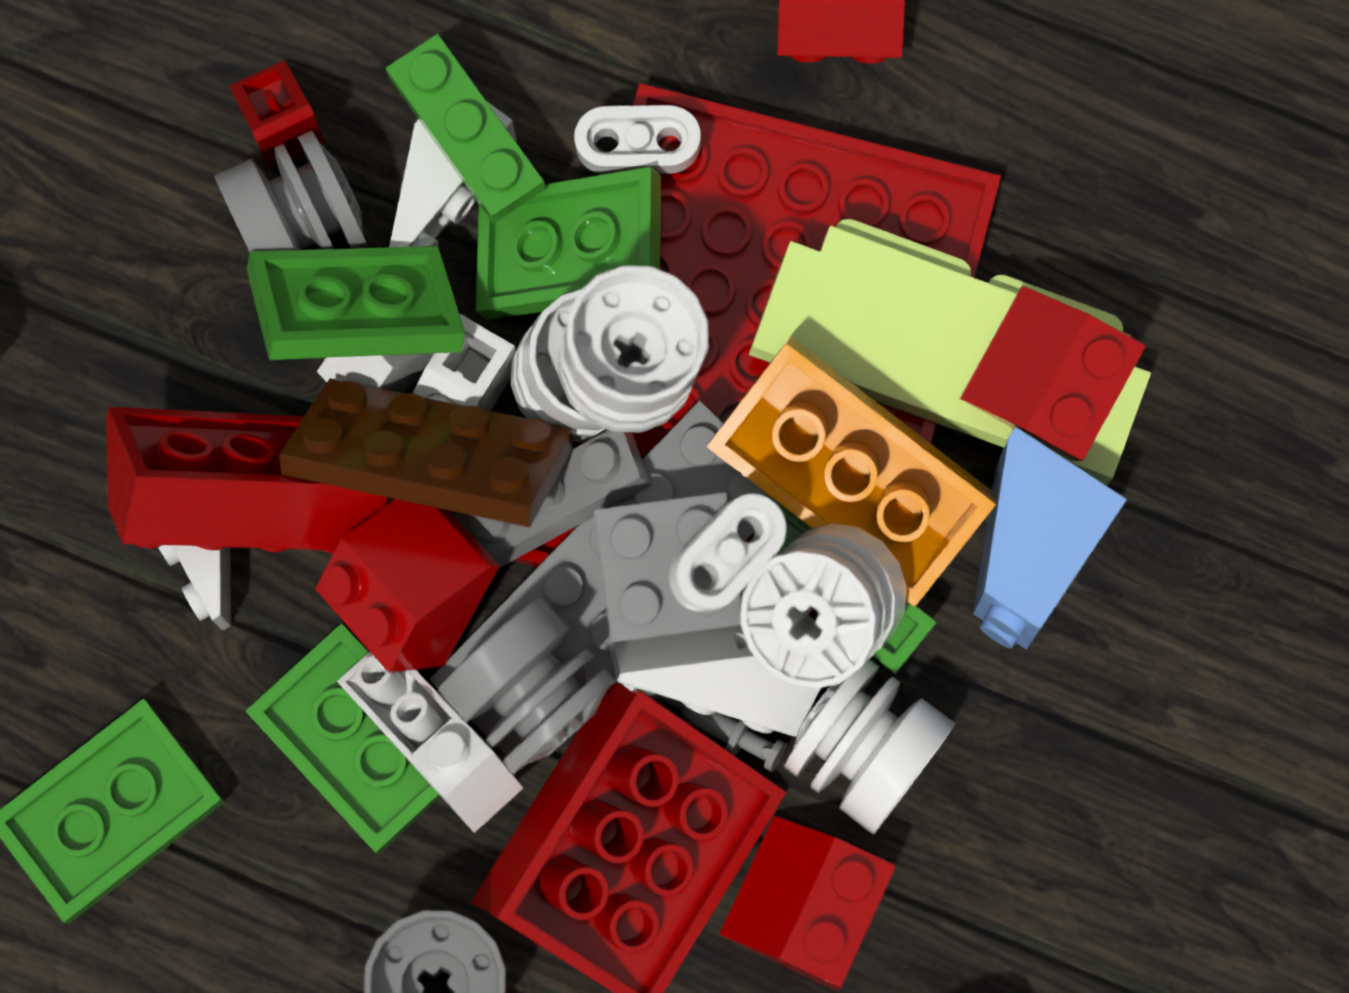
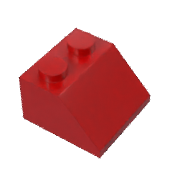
M778 0V56H790L792 59L800 62H818L825 57H852L858 62L869 64L880 63L887 58H902L905 0Z
M1021 286L959 399L1013 429L1017 427L1071 461H1083L1146 345L1086 312Z
M394 499L341 538L315 590L388 673L445 666L500 565L448 510Z
M774 816L719 935L838 991L845 980L896 865L836 837Z

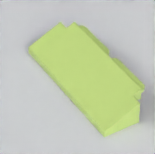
M845 219L840 221L836 227L830 225L820 251L790 241L778 268L749 355L771 362L791 336L874 401L1004 448L1014 429L959 398L1020 287L1025 286L1086 312L1123 332V325L1119 318L1113 314L1006 275L994 276L989 283L971 277L968 264L960 258L856 220ZM1134 367L1083 461H1071L1062 455L1060 456L1096 480L1108 485L1115 474L1151 372Z

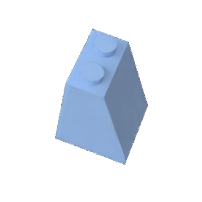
M1015 427L996 465L992 489L995 493L996 506L988 515L973 615L983 621L979 626L980 629L997 643L1007 648H1012L1017 643L1027 650L1127 499Z

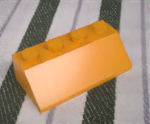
M791 336L707 445L708 449L811 528L832 523L859 527L880 539L898 560L907 586L906 601L914 607L996 506V498L993 491Z

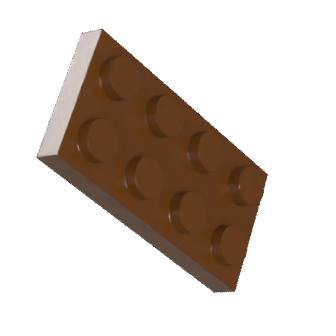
M329 378L280 452L281 474L530 528L573 449V428L546 423L540 419H526L492 412L477 406H463L424 398L418 394L400 393L362 385L355 381Z

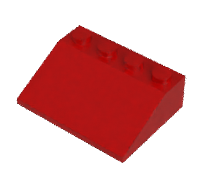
M615 682L606 691L596 711L597 713L576 733L471 900V903L613 993H664L787 792L640 690L634 689L630 691L624 685Z

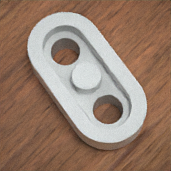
M672 105L597 107L581 117L574 134L576 152L580 161L588 169L599 174H610L652 167L658 174L677 173L693 164L701 147L700 127L694 116L687 110ZM665 136H674L680 140L681 145L674 151H664L658 146V142ZM602 137H612L618 142V146L611 152H602L595 147V144Z
M758 494L744 495L725 504L673 560L669 572V583L675 598L686 608L697 612H708L729 604L783 545L786 536V522L780 508L769 498ZM741 519L748 521L754 529V538L750 543L743 541L737 533V525ZM697 566L707 570L710 575V585L707 590H701L694 584L693 571Z

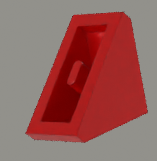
M285 60L229 85L270 170L278 167L274 147L280 144H284L291 160L304 154L297 137L308 131H313L321 145L326 144L311 106Z

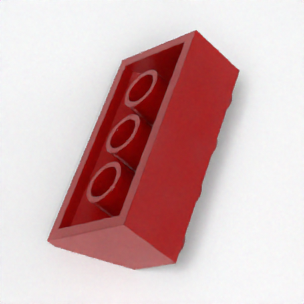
M108 406L106 416L108 508L122 544H134L138 547L149 549L158 548L162 545L198 546L206 550H221L225 547L260 548L269 552H283L287 549L322 550L333 554L341 538L385 507L388 497L282 475L279 454L304 416Z

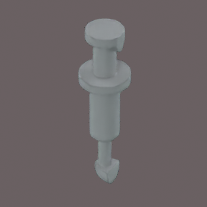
M659 694L648 696L656 702L660 699L682 711L681 714L685 722L726 743L725 750L736 756L742 748L764 760V768L771 772L777 767L786 750L787 744L785 742L777 740L773 744L751 732L752 728L745 725L741 720L737 721L730 716L717 712L712 715L700 714L689 709L681 701Z

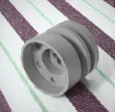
M312 130L297 137L309 162L303 166L295 168L284 144L274 147L275 158L281 176L269 181L252 158L214 175L249 251L302 250L313 244L317 249H334L329 237L340 231L350 249L368 248L364 239L362 212L337 159L321 145Z
M542 596L526 606L491 636L437 690L465 722L479 717L491 708H494L502 716L485 740V744L490 749L496 747L513 731L521 737L523 742L502 762L512 774H515L526 764L546 756L548 757L597 713L596 711L606 691L617 681L607 668L602 670L584 687L574 678L595 656L589 648L578 652L563 663L555 657L553 652L564 640L570 627Z
M421 911L398 920L376 941L365 965L364 993H425L424 987L419 983L420 979L424 975L435 979L441 972L450 976L447 986L451 993H505V966L496 943L477 922L452 911Z

